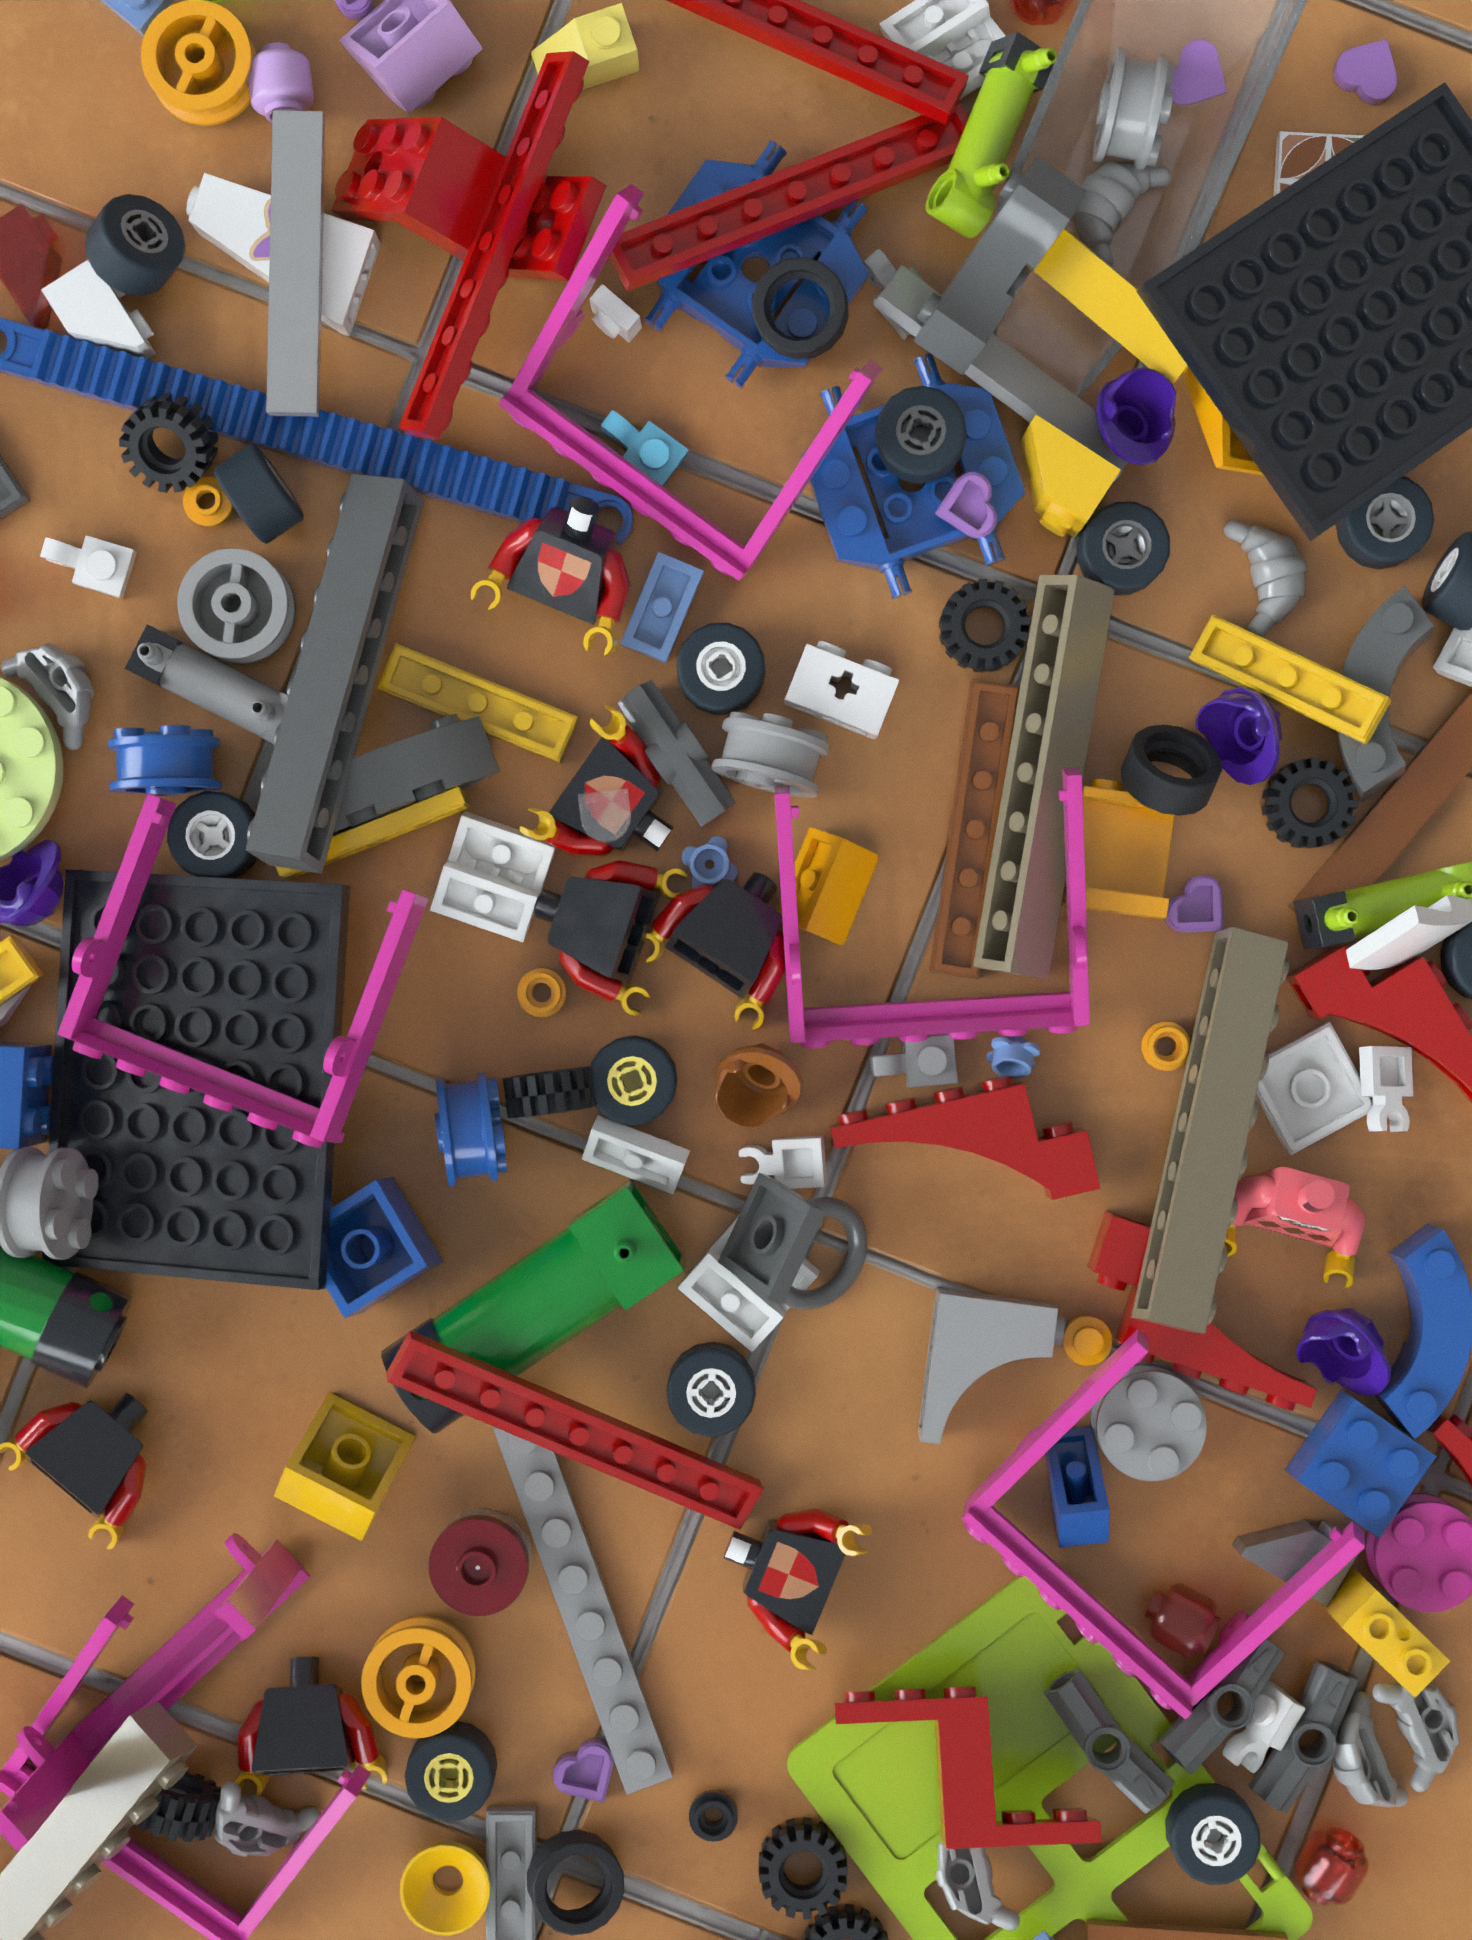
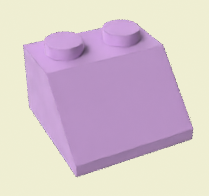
M384 0L339 40L347 52L385 95L408 114L414 109L427 105L435 96L436 90L450 77L463 73L471 65L473 57L483 49L449 0Z

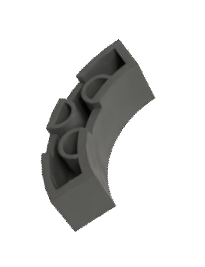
M1037 156L1025 173L1016 168L999 193L1001 197L1006 199L989 223L942 296L933 292L918 313L916 318L924 324L913 341L963 375L989 341L1031 270L1033 271L1051 245L1071 220L1086 191Z
M1406 586L1389 597L1363 626L1350 649L1342 672L1343 676L1390 697L1392 686L1402 667L1423 644L1431 639L1434 625ZM1389 706L1367 745L1337 731L1339 752L1344 769L1349 774L1350 783L1355 784L1357 789L1355 792L1362 802L1404 774L1406 763L1393 739L1389 721Z
M457 714L448 715L429 724L430 731L352 758L351 770L332 837L388 815L387 812L409 805L414 801L416 803L458 786L462 789L472 787L499 773V767L480 717L459 721Z

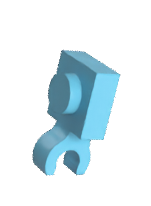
M611 410L600 426L603 434L627 450L623 458L663 487L689 452V449L651 421H648L641 432H639L625 418Z

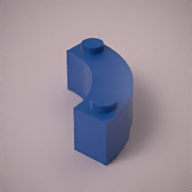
M1428 1223L1389 1252L1405 1285L1408 1308L1411 1309V1320L1407 1342H1403L1401 1351L1391 1367V1381L1382 1392L1374 1395L1398 1428L1413 1439H1416L1432 1425L1454 1396L1463 1378L1472 1346V1294L1464 1265L1444 1229Z

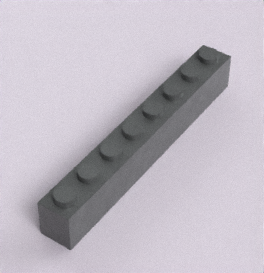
M351 474L347 492L342 495L336 531L327 547L325 570L321 583L316 587L314 593V609L308 629L304 632L301 639V655L295 676L291 678L288 685V701L282 722L275 731V747L269 768L261 780L260 800L255 817L251 820L247 830L248 842L245 850L268 865L322 874L351 770L352 758H354L425 501L405 479Z

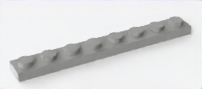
M492 1426L626 1795L673 1778L670 1761L557 1453Z

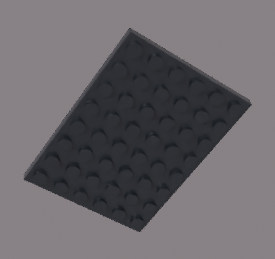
M1445 82L1143 283L1136 291L1309 541L1321 535L1472 428V120Z
M66 869L48 1155L58 1148L78 1150L85 1158L89 1169L96 1171L98 1175V1190L93 1198V1212L90 1223L91 1239L85 1249H79L69 1259H52L44 1252H42V1259L57 1266L310 1290L326 1288L335 1143L323 1142L321 1148L305 1145L292 1139L294 1130L280 1124H278L276 1130L258 1126L247 1120L250 1113L235 1106L232 1112L211 1107L203 1103L205 1094L191 1088L188 1094L172 1091L159 1085L161 1079L159 1075L146 1071L145 1076L142 1077L125 1072L115 1067L117 1058L104 1053L101 1059L83 1055L72 1050L75 1041L57 1035L79 974L72 970L74 952L83 939L94 937L118 872ZM150 874L96 1019L320 1108L332 1075L324 1072L323 1069L325 1054L331 1042L337 1036H341L350 885Z

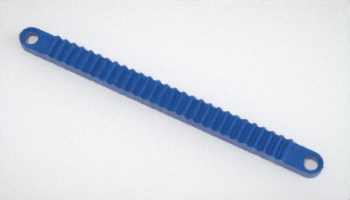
M0 318V331L5 333L7 337V347L0 354V373L131 411H136L142 403L144 404L155 395L159 399L163 393H172L173 402L182 395L188 398L187 408L191 409L196 403L203 408L198 416L201 420L210 416L214 424L209 428L208 432H217L218 436L246 444H255L259 448L349 474L405 479L418 494L522 524L531 518L544 519L549 510L554 507L568 512L573 498L585 497L596 502L600 511L605 508H614L621 513L623 524L620 530L615 533L617 536L616 546L622 545L629 539L633 531L634 519L631 509L623 499L616 495L574 484L563 478H554L546 473H536L525 467H516L504 461L498 462L487 456H477L466 450L460 451L449 445H439L428 439L422 440L411 434H401L390 428L384 429L373 423H363L352 417L346 418L335 412H325L320 409L319 417L269 416L266 412L267 394L261 391L249 390L238 384H228L220 379H211L200 373H190L185 369L173 368L162 362H152L147 358L135 357L124 351H114L109 347L97 346L86 340H76L71 336L59 335L48 329L42 330Z

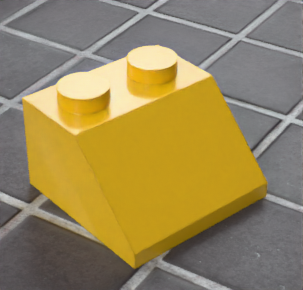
M1036 414L1019 443L1033 511L1042 516L1039 522L1052 533L1061 537L1068 533L1075 538L1089 520L1121 469Z
M328 1392L285 1466L274 1497L362 1541L416 1436Z

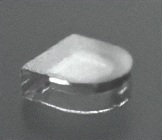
M628 789L578 794L581 823L585 832L590 837L600 842H613L626 834L631 824Z

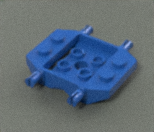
M770 140L755 164L750 166L747 164L706 159L667 215L772 174L787 152L780 145L777 148V143ZM858 200L847 204L838 218L831 223L819 215L709 259L694 282L687 278L696 265L658 279L656 282L661 291L660 298L644 320L651 327L654 324V329L661 332L671 315L678 309L679 311L683 310L694 319L713 328L740 351L741 355L725 375V378L731 383L735 380V386L741 389L756 366L760 368L761 366L805 368L812 358L793 359L778 354L764 342L753 320L752 298L758 281L747 279L743 275L741 268L751 258L765 260L770 268L788 258L807 257L814 260L817 254H820L821 256L817 261L823 262L837 274L846 292L849 306L868 279V272L851 240V232L868 210L862 203L857 207ZM800 279L789 281L782 285L775 293L771 304L772 318ZM804 279L774 321L776 327L785 335L796 339L808 338L818 333L827 323L830 314V301L825 290L816 282Z
M931 353L925 354V358H923V355L919 356L913 362L918 370L922 385L942 390L956 401L964 414L967 433L959 463L963 474L977 472L989 480L992 488L989 503L994 507L997 514V523L994 530L985 537L973 538L935 514L954 483L958 480L954 468L940 479L926 482L925 486L917 492H908L900 486L898 477L887 470L877 450L875 430L879 413L885 405L852 416L809 481L837 561L880 571V573L884 572L892 593V599L901 597L899 585L903 596L913 592L903 568L904 561L913 559L933 549L972 538L973 540H978L986 566L993 565L995 560L996 563L1005 560L1006 557L1003 554L996 534V526L1025 494L1021 477L991 393L984 388L945 383V380L941 379L934 355ZM834 386L831 390L836 405L842 398L840 386ZM828 388L822 391L820 395L830 416L836 406ZM852 448H857L888 539L884 540Z

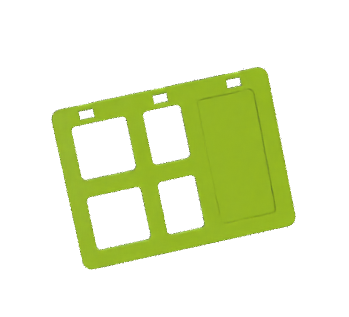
M1025 1575L1014 1578L870 1688L868 1691H875V1701H893L895 1690L925 1689L926 1699L944 1698L943 1688L976 1687V1697L988 1696L996 1821H1002L1001 1811L1032 1810V1812H1035L1036 1819H1052L1042 1806L1044 1797L1085 1767L1089 1761L1076 1739L1045 1696L1044 1690L1065 1672L1079 1667L1113 1718L1118 1721L1123 1731L1174 1780L1175 1784L1171 1788L1170 1797L1091 1858L1081 1857L1072 1844L1028 1846L1054 1880L1053 1886L1018 1913L1020 1924L1015 1930L1008 1931L999 1927L984 1940H1032L1042 1931H1046L1050 1936H1053L1075 1919H1081L1085 1922L1086 1919L1129 1921L1112 1899L1113 1890L1170 1847L1166 1839L1165 1820L1171 1803L1180 1793L1197 1784L1216 1783L1202 1764L1192 1774L1187 1773L1174 1760L1167 1766L1164 1764L1151 1744L1172 1726L1170 1721L1135 1675L1131 1677L1125 1674L1115 1663L1112 1654L1099 1642L1092 1643L1084 1636H1081L1074 1643L1070 1640L1057 1623L1067 1613L1062 1609L1056 1610L1048 1605L1040 1595L1039 1588ZM833 1716L791 1749L787 1758V1769L791 1778L913 1940H959L924 1894L926 1887L936 1880L938 1844H942L935 1721L836 1724L835 1716ZM1102 1734L1095 1739L1092 1749L1103 1753L1117 1742V1737L1112 1734ZM1261 1843L1257 1859H1259L1273 1880L1259 1889L1248 1873L1239 1879L1262 1909L1260 1918L1245 1930L1285 1932L1288 1940H1297L1310 1929L1313 1921L1312 1911L1306 1900Z

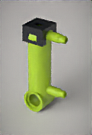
M1019 32L991 41L979 74L985 77L983 85L948 170L937 179L926 201V211L929 215L966 238L977 236L993 214L996 205V197L992 193L996 184L1006 180L1010 175V169L1004 162L1032 94L1044 89L1052 67L1057 60V53L1053 48H1041Z
M1472 861L1293 901L1303 949L1322 948L1366 937L1414 905L1428 908L1447 895L1472 900Z

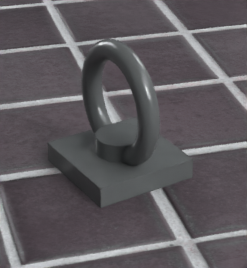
M759 1173L718 1263L767 1299L795 1309H817L840 1298L859 1276L867 1253L866 1228L861 1216L847 1202L833 1197H816L807 1200L775 1178ZM823 1217H832L838 1220L844 1226L848 1238V1249L841 1268L831 1280L818 1288L811 1290L795 1288L792 1284Z

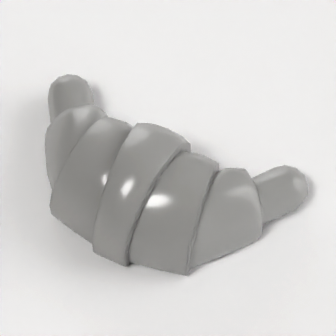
M1108 161L1094 174L1087 176L1080 184V187L1086 191V194L1072 216L1075 219L1081 242L1112 266L1114 259L1109 245L1112 242L1113 231L1129 214L1139 194L1148 192L1149 187H1164L1170 184L1172 180L1171 171L1167 167L1145 166L1144 170L1135 169L1134 162L1117 163L1115 161Z
M1230 520L1224 525V534L1229 539L1241 543L1240 548L1242 551L1248 553L1247 556L1251 565L1249 567L1254 589H1257L1258 602H1260L1256 607L1258 614L1249 623L1247 630L1263 637L1274 624H1279L1293 610L1299 599L1305 597L1306 584L1304 573L1307 572V563L1304 556L1299 555L1297 546L1290 535L1283 536L1273 529L1259 525L1250 526L1237 520Z
M51 643L19 651L15 657L5 659L1 664L2 673L7 677L18 676L21 680L26 679L47 706H50L57 715L58 724L63 726V742L66 748L70 750L80 748L83 743L84 725L88 723L92 707L91 699L95 693L92 682L88 678V670L85 664L77 656L68 654L64 649Z
M1399 1682L1395 1684L1378 1683L1372 1690L1375 1700L1390 1704L1395 1709L1398 1728L1414 1751L1413 1761L1417 1764V1767L1410 1779L1411 1787L1417 1792H1424L1431 1785L1437 1773L1442 1774L1445 1771L1456 1746L1461 1743L1456 1710L1453 1704L1446 1700L1434 1684L1429 1683L1414 1698Z
M1357 1692L1351 1699L1349 1713L1345 1714L1338 1729V1737L1335 1738L1337 1746L1332 1765L1335 1776L1341 1784L1346 1785L1349 1794L1361 1804L1386 1808L1402 1807L1408 1802V1792L1402 1787L1397 1786L1396 1779L1392 1778L1387 1767L1384 1754L1373 1730L1374 1722L1369 1718L1371 1708L1369 1695L1364 1692Z
M229 1781L221 1788L215 1814L214 1836L217 1842L229 1848L233 1854L243 1857L248 1855L270 1856L271 1853L297 1841L300 1838V1833L308 1830L319 1817L320 1811L313 1806L306 1807L297 1813H294L292 1809H281L271 1804L265 1797L256 1794L241 1795L240 1786L234 1781Z
M938 1844L936 1880L938 1886H942L952 1911L958 1910L967 1917L988 1925L992 1923L1008 1931L1015 1930L1020 1924V1917L1014 1910L1001 1905V1899L994 1895L995 1891L991 1882L993 1871L989 1857L986 1856L985 1848L945 1849L942 1844Z

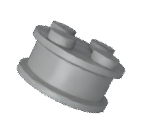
M1116 47L1107 80L1103 85L1099 100L1093 161L1102 162L1105 155L1134 160L1135 169L1144 170L1146 165H1156L1161 144V135H1158L1161 123L1167 124L1173 102V92H1170L1175 72V63L1168 62L1167 55L1159 54L1155 61L1127 57L1125 48Z
M228 548L203 556L187 571L178 592L177 607L179 619L188 637L199 648L228 663L251 664L270 657L284 645L294 626L296 605L288 581L266 559L248 550Z
M731 712L730 717L724 719L722 729L728 735L722 758L713 760L711 769L715 773L735 782L775 793V786H790V796L803 798L818 796L819 786L813 783L819 758L826 757L829 753L830 746L826 743L828 739L826 734L810 729L801 728L799 731L792 729L793 721L791 719L769 713H764L762 721H759L760 719L755 716L741 712Z
M24 1146L21 1149H14L4 1160L0 1168V1245L10 1256L27 1258L34 1255L37 1251H43L52 1259L64 1260L74 1256L79 1249H85L91 1239L90 1223L93 1212V1198L98 1190V1175L94 1169H89L85 1158L78 1150L58 1148L49 1155H44L43 1152L35 1147Z
M1134 1365L1091 1408L1090 1413L1094 1438L1101 1451L1119 1471L1138 1480L1161 1481L1182 1473L1196 1460L1206 1438V1415L1196 1393L1175 1373L1157 1365Z

